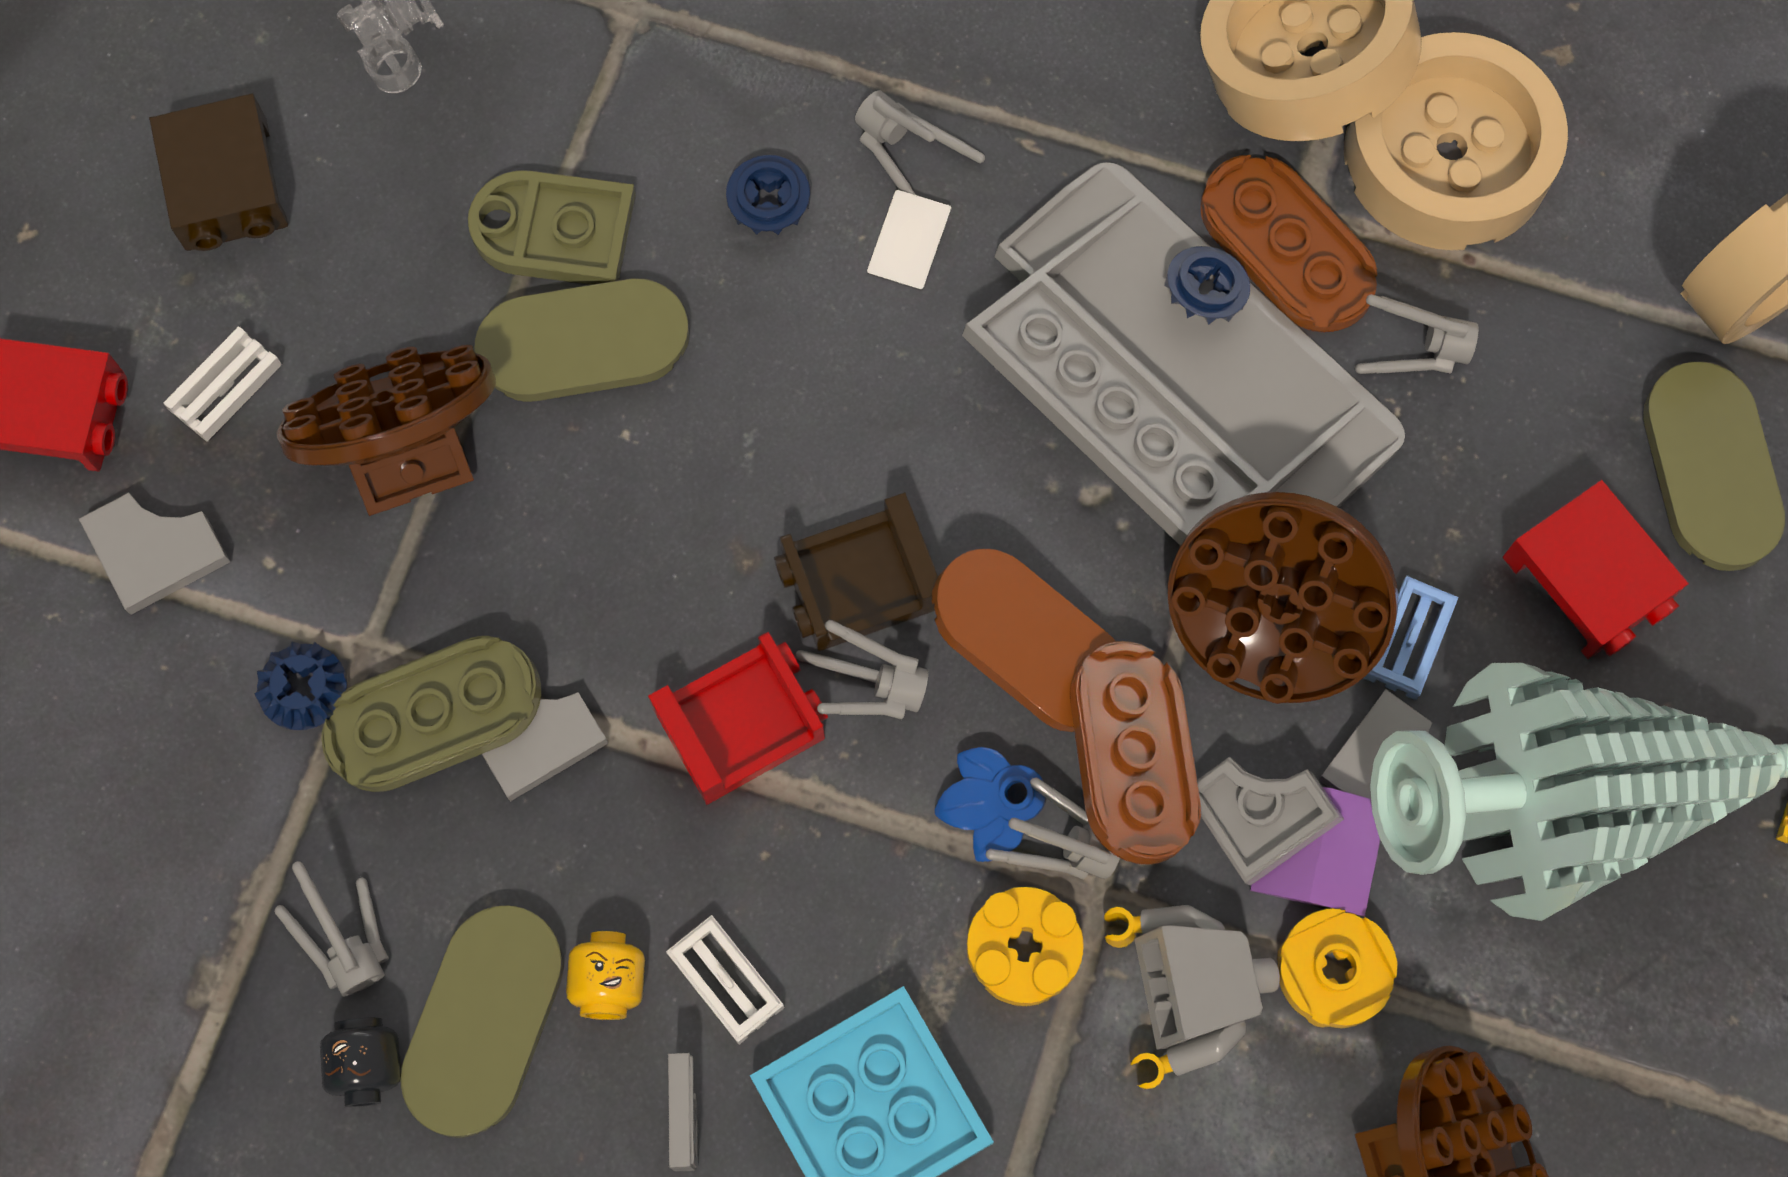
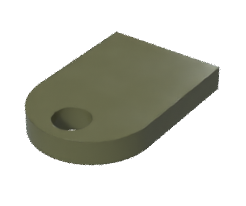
M535 171L508 172L490 180L474 197L468 214L469 232L476 250L484 261L505 273L589 285L619 281L636 192L634 184ZM494 210H504L511 215L507 224L497 229H491L483 225L485 216Z

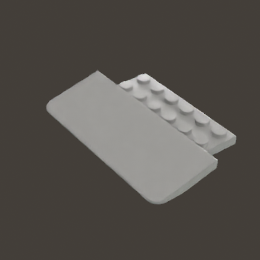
M1099 163L1064 187L998 245L995 258L1021 283L968 322L962 336L1180 546L1190 530L1209 512L1220 505L1246 495L1263 492L1296 493L1323 500L1339 508L1401 448L1404 443L1405 432L1399 419L1251 283L1250 295L1246 305L1229 322L1219 318L1208 325L1204 317L1196 314L1187 318L1186 309L1183 306L1171 304V291L1164 286L1168 268L1173 258L1181 251L1195 246H1211L1127 169L1114 163ZM1211 275L1208 280L1205 279L1200 284L1199 293L1204 295L1213 290L1215 276Z

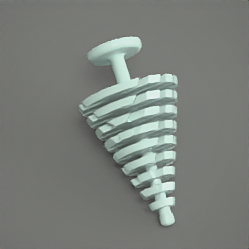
M1491 663L1466 683L1453 706L1468 705L1489 699L1490 713L1447 726L1445 745L1428 732L1416 730L1396 731L1382 742L1373 762L1370 783L1372 814L1379 838L1392 861L1405 872L1413 874H1433L1450 864L1458 852L1462 841L1511 834L1513 847L1462 858L1477 885L1513 878H1523L1526 893L1490 901L1510 916L1543 921L1597 889L1620 879V874L1628 873L1648 862L1647 858L1655 857L1703 828L1727 816V813L1742 807L1753 800V798L1755 799L1775 788L1780 778H1788V744L1774 745L1764 735L1742 731L1737 727L1724 723L1708 724L1707 718L1687 714L1667 706H1658L1654 702L1641 698H1629L1624 693H1614L1599 687L1583 690L1582 682L1577 679L1566 680L1570 677L1552 671L1546 672L1525 663ZM1479 750V752L1495 750L1496 760L1459 771L1451 757Z

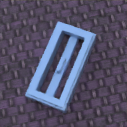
M1406 576L1398 592V613L1389 646L1377 665L1364 679L1371 682L1381 681L1386 684V688L1393 691L1400 689L1407 692V697L1417 700L1422 692L1459 597ZM1415 593L1421 596L1392 670L1383 667V664L1411 594ZM1434 601L1441 604L1414 676L1410 679L1403 676V673L1431 602Z

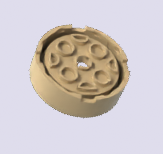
M1210 0L1204 12L1200 34L1203 54L1216 93L1227 108L1228 114L1234 121L1253 133L1284 141H1310L1333 137L1343 133L1342 126L1354 122L1369 113L1372 118L1381 114L1395 102L1410 83L1420 60L1422 46L1414 0ZM1320 41L1326 47V49L1317 52L1313 56L1307 57L1300 54V52L1304 53L1309 48L1319 46Z
M1458 32L1438 33L1421 37L1420 60L1414 76L1403 93L1393 104L1375 118H1372L1369 113L1348 124L1344 140L1345 165L1348 164L1351 177L1356 186L1354 193L1376 221L1389 231L1410 242L1442 250H1465L1467 245L1484 243L1490 240H1494V243L1516 232L1534 215L1563 164L1568 142V126L1562 101L1544 72L1532 60L1507 44L1481 35ZM1453 140H1456L1458 142L1457 147L1460 148L1463 157L1458 160L1445 159L1439 154L1437 145L1444 142L1452 143Z
M1788 194L1770 207L1765 204L1731 232L1696 266L1682 285L1685 290L1680 294L1723 344L1732 343L1752 333L1788 309Z

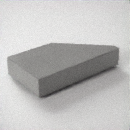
M690 1053L668 1054L669 1168L675 1172L695 1171V1168L698 1167L696 1093H694L693 1056H690Z

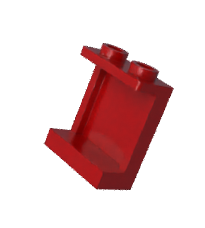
M0 339V450L78 460L87 470L100 472L104 456L110 455L114 446L115 430L113 421L117 406H121L127 396L128 381L124 371L113 357L106 352Z
M1603 480L1517 538L1502 557L1515 574L1526 567L1530 570L1587 640V645L1581 650L1587 659H1590L1601 650H1604L1611 657L1637 637L1631 629L1646 619L1651 626H1654L1680 606L1674 597L1689 584Z
M769 632L758 637L759 645L679 690L672 693L667 685L648 695L653 711L706 805L825 740L824 728L821 722L826 720L828 715L820 714L817 710V706L822 702L813 689L803 692L794 674L801 671L795 656L785 641L776 645Z

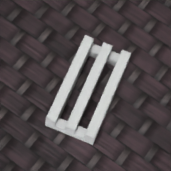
M238 326L163 404L205 441H208L282 364L273 353L267 352L258 341L251 339ZM257 358L260 362L202 421L198 420L197 418L218 396H223L234 385V380Z
M712 915L666 951L739 1045L754 1030H758L767 1023L766 1021L770 1017L778 1014L785 1008L783 1003ZM709 933L766 1002L762 1008L757 1010L703 943L702 939ZM693 948L748 1019L741 1025L737 1023L683 955L689 949Z

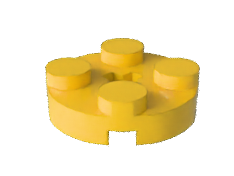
M1017 887L990 896L985 905L975 914L969 928L967 957L973 973L975 972L978 981L985 986V989L993 997L1008 1004L1017 1006L1039 1005L1051 997L1060 994L1074 979L1082 961L1083 936L1073 909L1067 903L1060 901L1055 895L1041 889ZM1021 931L1031 932L1033 941L1041 943V953H1031L1028 962L1017 960V950L1008 948L1009 939L1019 938Z
M1324 909L1306 916L1289 932L1277 954L1280 974L1279 984L1285 998L1297 1013L1304 1016L1309 1023L1317 1027L1349 1028L1369 1020L1385 1007L1393 990L1394 978L1397 975L1398 964L1396 954L1384 931L1368 918L1364 917L1362 919L1355 914L1345 913L1346 910ZM1333 953L1337 960L1345 958L1349 960L1352 968L1345 973L1347 983L1338 984L1335 978L1327 979L1322 969L1327 965L1326 954Z

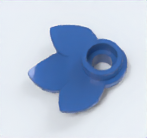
M978 747L957 754V764L964 779L954 783L944 791L935 807V815L950 826L963 830H974L973 850L975 860L978 862H990L993 860L986 858L987 850L1013 851L1020 845L1024 833L1011 829L1008 824L1011 818H1018L1023 821H1029L1035 818L1044 808L1046 797L1033 789L1030 784L1031 779L1036 777L1044 782L1043 778L1035 770L1023 765L1011 766L998 751L991 748ZM1015 783H1023L1027 789V797L1020 804H1013L1008 799V790Z

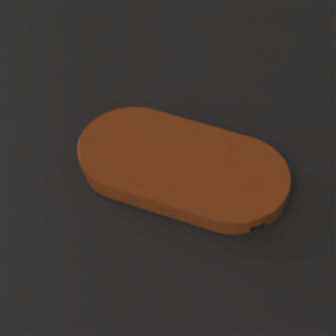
M1240 155L1220 164L1209 176L1201 199L1202 220L1212 238L1226 253L1233 256L1243 266L1248 277L1296 325L1317 332H1334L1358 322L1371 306L1367 304L1366 297L1371 294L1375 295L1377 289L1376 277L1378 274L1376 262L1366 246L1302 178L1284 162L1265 156V159L1251 158L1252 155Z
M976 549L958 556L940 573L932 590V604L935 602L934 610L937 615L934 620L939 633L956 652L1045 724L1059 731L1075 732L1070 703L1072 678L1080 664L1102 645L1116 641L1104 629L1015 557L994 549Z
M1117 641L1102 645L1087 657L1077 668L1070 686V703L1085 810L1093 833L1107 850L1128 862L1156 864L1172 858L1188 844L1201 818V802L1184 695L1180 680L1175 671L1167 662L1163 665L1158 658L1154 657V651L1135 642Z

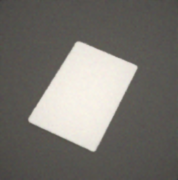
M896 190L867 272L911 287L923 289L951 206Z

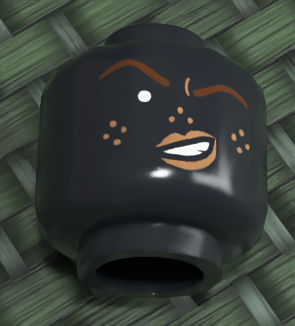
M365 1017L335 1022L334 1031L324 1036L321 1040L320 1055L323 1089L331 1095L344 1096L345 1107L380 1104L381 1092L391 1090L400 1082L399 1038L393 1029L383 1027L382 1018Z

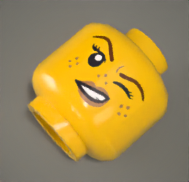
M613 931L592 932L590 942L581 943L570 951L566 995L572 1005L580 1008L581 1017L599 1020L627 1018V1010L637 1007L641 1003L643 998L645 958L639 948L625 944L626 934Z

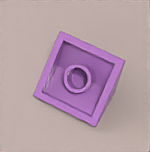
M1323 787L1344 820L1252 884L1250 891L1327 909L1346 910L1345 913L1365 917L1380 844V838L1372 814L1371 799Z

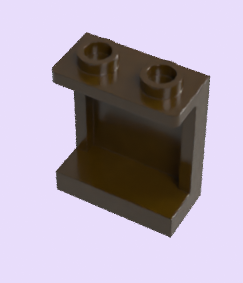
M253 93L149 117L170 226L186 251H209L218 248L225 242L245 237L263 238L271 235L275 230L288 227L287 216L279 202L266 137H270L267 119Z
M905 492L884 499V511L797 541H793L790 533L780 537L782 554L774 557L775 565L783 587L787 588L794 585L800 604L792 607L796 623L802 638L813 636L818 652L848 642L826 629L825 624L828 620H833L865 636L935 611V602L932 604V590L938 575Z

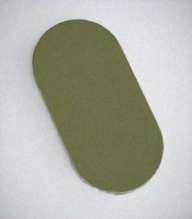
M626 279L521 296L507 300L495 307L484 318L477 331L474 348L475 353L484 356L490 362L496 378L495 388L514 400L532 402L644 384L658 380L674 368L673 364L679 360L681 354L683 356L689 343V324L681 301L667 287L646 279Z
M1688 362L1677 365L1665 372L1654 384L1643 408L1644 425L1672 533L1679 546L1689 555L1693 553L1697 558L1704 560L1702 563L1704 565L1722 571L1746 569L1757 564L1776 547L1785 527L1784 506L1755 400L1748 387L1738 376L1719 365L1707 362Z
M477 636L463 640L361 681L343 692L342 696L333 704L336 707L333 715L329 720L326 719L321 738L324 756L331 769L356 788L371 792H383L399 788L503 746L521 735L531 724L539 708L541 700L539 673L532 660L521 649L510 642L491 636Z
M516 906L487 908L467 919L457 929L448 945L405 1055L401 1070V1089L409 1111L423 1126L438 1134L454 1138H465L479 1134V1132L486 1131L503 1120L517 1101L559 989L564 968L558 939L548 924L533 912Z

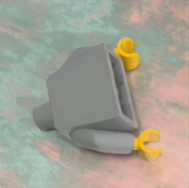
M1190 905L1144 909L1141 911V916H1132L1128 910L1122 907H1114L1109 909L1104 915V919L1107 922L1123 920L1129 925L1125 933L1121 935H1107L1105 940L1109 945L1117 948L1126 947L1135 940L1156 1049L1167 1048V1054L1161 1057L1150 1053H1143L1132 1060L1130 1066L1144 1059H1150L1158 1066L1159 1073L1157 1078L1152 1082L1137 1085L1141 1088L1150 1089L1156 1087L1164 1079V1074L1174 1071L1177 1076L1221 1061L1245 1036V1020L1261 1015L1263 1007L1260 994L1275 992L1278 989L1280 974L1278 966L1272 958L1252 959L1248 938L1241 931L1225 930L1220 921ZM1143 933L1142 936L1135 938L1136 934Z

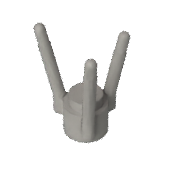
M881 90L870 94L860 105L856 113L855 122L865 131L860 138V142L874 153L897 188L901 191L916 195L882 146V143L887 142L890 145L897 143L906 134L907 130L928 142L937 140L977 163L985 161L983 153L911 113Z
M1371 294L1366 297L1367 304L1428 325L1425 350L1434 352V358L1359 363L1355 366L1356 373L1379 374L1435 370L1451 374L1455 362L1466 365L1470 363L1478 339L1479 327L1477 322L1440 316L1384 296L1379 297Z
M828 620L825 624L828 631L891 663L892 666L882 664L878 671L804 650L796 652V659L799 661L875 682L874 696L883 698V702L820 703L817 706L820 714L886 715L902 720L905 710L917 713L921 707L928 681V669L917 667V658L901 655L833 620Z
M1032 778L1030 784L1033 789L1083 824V828L1074 826L1068 836L1018 818H1011L1008 823L1009 827L1027 836L1063 848V856L1069 860L996 849L987 850L986 858L1007 864L1064 872L1083 880L1088 873L1101 879L1109 878L1120 858L1107 850L1096 838L1089 825L1086 811L1039 778Z
M300 861L293 863V872L332 945L327 951L330 960L284 906H277L275 914L321 970L329 988L334 989L338 987L342 997L357 993L382 979L385 974L380 964L387 961L389 957L380 941L367 880L359 878L356 881L359 905L367 943L363 944L359 935L344 940L304 864Z

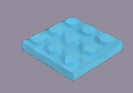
M904 986L750 1075L805 1177H938L994 1143Z

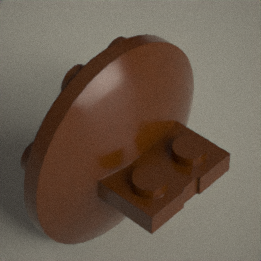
M461 345L450 350L422 354L418 353L416 347H406L390 353L386 357V363L366 369L364 364H355L339 370L334 374L335 383L308 398L296 400L282 409L285 418L278 428L277 438L284 455L290 461L304 465H349L369 516L409 503L411 499L430 492L433 495L473 481V475L455 426L487 400L495 388L496 378L488 359L475 353L472 345ZM390 371L388 377L374 381L370 380V378L380 373Z
M1263 492L1246 495L1220 505L1204 516L1190 530L1182 542L1171 568L1168 583V604L1173 626L1186 651L1214 680L1247 696L1272 703H1302L1327 698L1350 688L1363 679L1377 665L1389 646L1394 632L1398 613V589L1393 568L1383 548L1375 537L1350 514L1330 503L1307 495L1288 492ZM1240 678L1259 686L1260 691L1245 687L1234 680Z
M1442 1046L1418 1054L1410 1062L1400 1085L1397 1123L1355 1134L1367 1177H1549L1545 1168L1540 1163H1537L1529 1140L1532 1136V1123L1527 1110L1521 1104H1513L1508 1093L1486 1066L1479 1053L1475 1051L1468 1052L1455 1046ZM1522 1141L1530 1165L1516 1168L1511 1143Z

